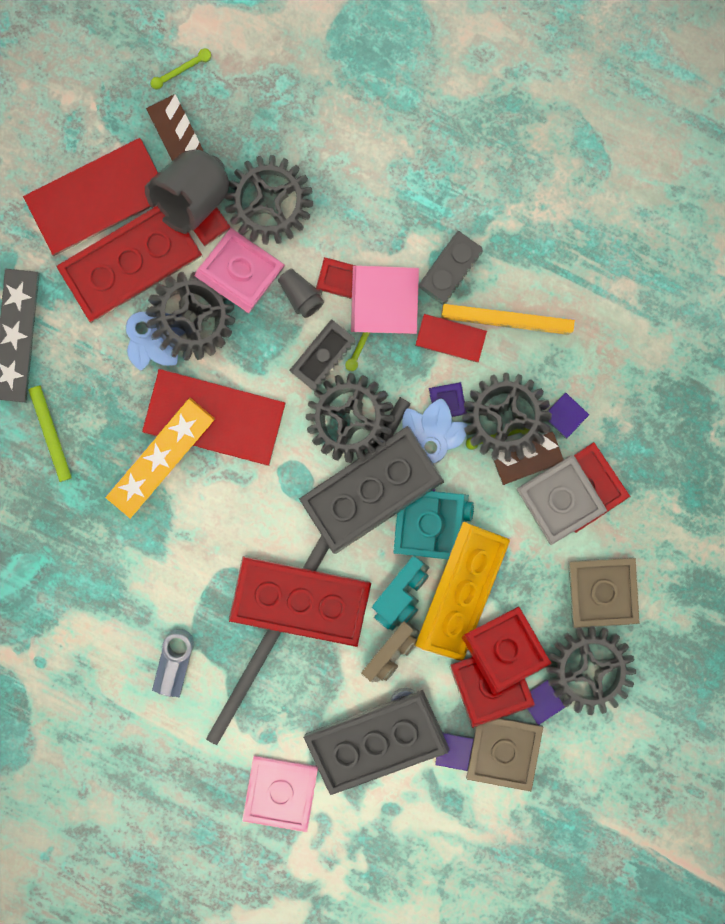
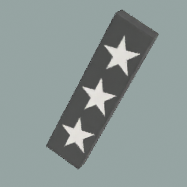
M5 269L0 315V400L27 402L39 272Z

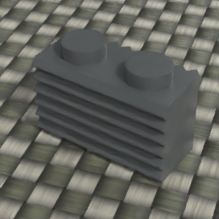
M457 231L418 287L439 303L446 304L448 299L451 298L452 293L455 292L456 288L463 281V277H466L467 272L471 270L475 261L483 253L482 247L462 232Z
M331 319L289 371L313 391L318 390L317 386L322 385V381L326 380L327 375H330V370H334V365H339L338 360H343L342 355H347L346 350H351V345H355V338Z

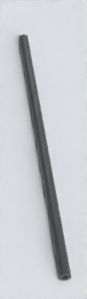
M399 397L390 415L395 417V421L392 423L385 422L384 424L385 427L393 430L392 435H387L382 432L380 438L386 441L393 436L403 419L405 410L409 408L410 402ZM377 442L373 444L374 448L379 445ZM322 535L303 568L315 571L318 569L329 549ZM267 630L206 739L209 742L218 745L281 632Z

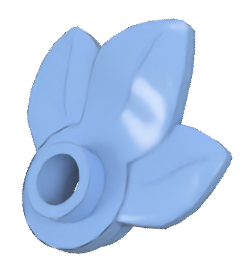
M145 312L134 313L126 323V333L130 338L127 349L129 360L139 370H143L150 360L166 366L176 365L178 354L176 357L171 356L173 347L168 345L165 350H160L159 346L164 340L161 337L157 340H152L151 335L157 328H148L145 334H139L136 331V325L139 322L147 323L150 319L154 318L146 315ZM171 328L178 336L185 334L181 328Z
M442 398L430 404L423 415L409 408L403 414V429L409 426L424 450L425 444L428 441H433L437 444L436 452L429 453L425 450L432 463L442 460L447 450L459 447L466 437L464 428L467 427V424L464 422H452L450 409Z

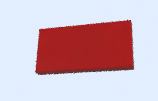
M138 138L24 195L23 198L52 255L55 256L151 208L145 196V185L158 174V171L142 139Z
M158 206L56 266L90 323L203 256L189 232L183 234L175 231L162 221L165 215Z
M158 370L142 430L143 433L158 436L186 401L191 398L215 418L193 446L267 466L270 465L286 402L166 370Z
M242 556L229 622L358 647L371 582Z

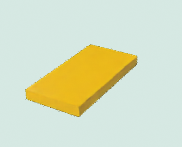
M462 523L416 641V647L456 660H464L468 648L462 636L476 629L510 539L469 523Z

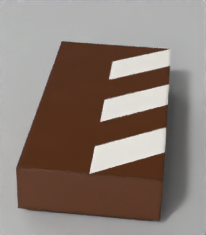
M176 94L146 108L172 161L188 150L204 151Z
M553 431L542 435L545 438L543 445L532 441L536 448L535 453L531 454L526 448H523L524 459L522 460L518 459L516 452H511V461L506 462L505 452L499 453V458L493 461L502 485L550 468L564 460Z

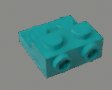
M430 491L397 513L393 554L449 559L462 523L472 521L474 502L468 501L469 495Z
M413 555L371 606L377 612L374 619L386 629L392 631L403 621L409 623L418 612L415 605L419 602L409 592L412 589L418 591L429 578L426 571L430 567Z

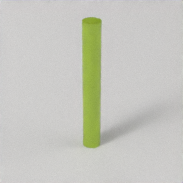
M41 385L32 387L28 391L59 482L72 479Z

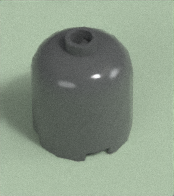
M188 150L175 158L145 185V196L151 208L157 205L165 215L162 221L175 231L187 234L190 230H195L225 199L229 190V179L225 167L219 158L201 150Z

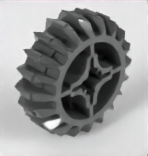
M270 155L269 165H264L262 157L258 156L256 161L259 167L253 169L251 163L246 161L244 165L248 173L244 175L239 169L234 171L240 182L237 183L229 180V187L236 191L235 193H228L225 199L234 201L235 204L226 206L225 210L227 213L237 212V215L230 219L232 225L243 222L238 230L239 234L244 235L249 229L252 230L249 238L250 241L255 242L258 234H263L262 243L268 245L269 235H274L276 244H281L280 233L285 232L291 240L294 238L290 230L292 226L299 231L304 229V226L298 219L299 217L304 220L310 219V214L302 209L303 207H313V201L303 199V197L312 194L313 191L311 187L301 188L308 181L306 175L295 178L300 170L299 166L295 165L287 171L288 159L283 158L278 167L275 166L276 157L274 155ZM277 175L286 179L288 183L277 187H270L261 176ZM252 181L257 190V197L250 203L249 207L243 210V193ZM260 187H263L265 192L270 193L271 196L273 193L277 195L274 202L278 214L274 212L272 207L268 208L267 204L265 207L260 205L264 202L263 192ZM295 191L296 205L294 211L286 220L281 210V203L288 197V194ZM261 213H268L278 225L262 226L254 223L249 218Z
M180 272L177 275V281L171 276L167 277L165 280L166 286L162 284L156 286L155 290L158 295H151L148 301L153 306L148 307L145 311L146 315L154 317L146 323L147 328H157L151 335L152 340H157L161 337L164 341L159 346L160 350H165L170 345L173 347L171 356L176 357L179 351H183V359L185 361L191 358L192 351L197 360H202L204 351L209 356L216 353L215 346L222 348L226 344L223 337H230L232 334V330L227 326L235 323L234 317L226 315L234 310V305L224 304L227 298L219 295L217 291L202 281H198V278L194 276L196 272L191 273L189 280H187L184 272ZM180 293L179 310L165 316L167 300ZM194 294L203 297L209 305L198 303ZM187 310L192 311L191 314L195 313L198 316L194 322H190V318L187 320L183 316ZM211 317H215V326L212 334L201 339V323ZM171 328H181L186 333L187 339L178 336Z
M349 373L347 384H344L343 378L340 375H336L335 387L326 380L323 382L327 390L325 394L319 390L314 391L315 396L320 398L318 404L313 401L308 402V406L315 409L316 412L315 414H306L305 418L308 421H315L316 424L309 426L307 432L310 434L319 432L312 442L316 446L325 442L321 449L323 454L327 455L334 448L332 459L339 461L344 452L345 461L352 463L354 453L356 452L357 458L360 461H364L365 449L374 456L377 454L373 446L375 442L383 447L386 445V441L380 438L382 432L392 435L393 430L385 427L384 424L385 422H394L395 417L385 415L384 412L390 411L394 407L391 402L381 403L387 398L388 393L380 391L375 394L379 388V384L376 381L367 387L368 378L362 375L356 384L355 375ZM354 392L353 396L349 397L344 406H330L332 401L338 396ZM364 395L368 396L373 403L376 414L375 421L363 416L362 407L364 403H362ZM350 410H353V414L364 423L356 421L353 424L350 422L351 426H347L348 422L336 413L345 415V413L350 414ZM326 415L336 419L338 422L337 434L339 435L336 442L327 431ZM359 429L371 431L362 441L346 445L348 439L352 438L355 431Z
M504 373L503 382L499 383L497 377L491 375V386L488 387L484 381L479 382V388L482 393L476 390L470 391V397L476 402L467 401L464 403V408L473 412L462 415L463 422L473 423L464 428L465 434H476L470 440L472 446L483 442L480 448L482 455H485L491 448L493 449V460L499 458L500 452H505L506 462L511 461V452H516L518 459L522 460L524 459L523 448H526L529 453L533 454L536 452V448L532 441L541 445L545 442V438L538 432H550V426L543 422L551 420L552 413L542 411L550 406V402L545 399L538 401L543 396L544 391L540 388L531 392L534 386V381L531 379L523 386L521 385L522 375L517 374L515 377V382H509V373ZM509 393L502 404H489V406H485L494 396ZM519 396L530 404L535 420L527 418V414L517 409ZM511 405L512 418L515 420L513 422L510 420V423H506L503 430L502 416L500 414L504 415L505 411H509ZM480 415L486 416L487 420L497 425L495 439L489 436L482 428L479 420ZM530 429L520 439L505 441L512 430Z
M594 626L588 627V636H584L581 627L576 628L577 639L574 640L569 633H565L564 638L569 644L565 647L558 641L554 644L562 652L559 656L554 653H550L548 656L549 659L557 662V666L550 665L546 667L548 673H557V676L550 678L548 683L550 686L560 684V687L553 694L556 698L567 694L562 702L565 707L570 706L573 701H576L574 705L576 713H580L585 704L588 715L594 714V705H598L600 712L604 714L607 712L605 702L609 701L614 708H617L619 705L614 697L617 694L623 699L628 697V694L621 690L623 685L627 687L634 686V682L625 679L626 675L636 674V669L626 667L625 664L631 663L635 659L633 655L622 656L629 646L623 643L616 647L620 636L616 633L607 640L608 629L604 627L600 630L599 636H596ZM589 644H600L607 647L615 658L609 660L595 659L590 651ZM579 648L580 663L577 667L565 673V665L569 656ZM587 657L595 667L597 665L600 666L598 670L594 671L595 683L589 675H582L583 671L588 669ZM617 668L613 684L608 690L603 692V677ZM586 681L593 692V696L579 695L572 691L567 683Z

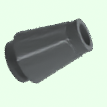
M294 269L287 270L279 277L278 282L296 314H301L304 318H307L318 311L324 304V300L321 298L322 293L296 273Z

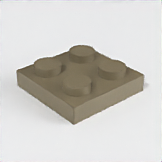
M636 558L569 561L572 625L574 628L640 624Z
M403 621L361 674L370 682L387 681L398 668L395 662L400 655L407 656L416 647V636L420 631L412 624Z
M500 718L475 727L466 779L531 792L543 726Z

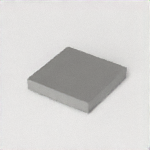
M574 455L567 457L516 488L550 545L607 512V509Z

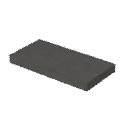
M409 426L387 439L384 447L381 445L375 447L376 455L373 456L369 452L366 453L364 461L357 459L299 498L333 554H337L445 482Z
M423 690L306 733L303 737L330 796L447 754L450 750Z

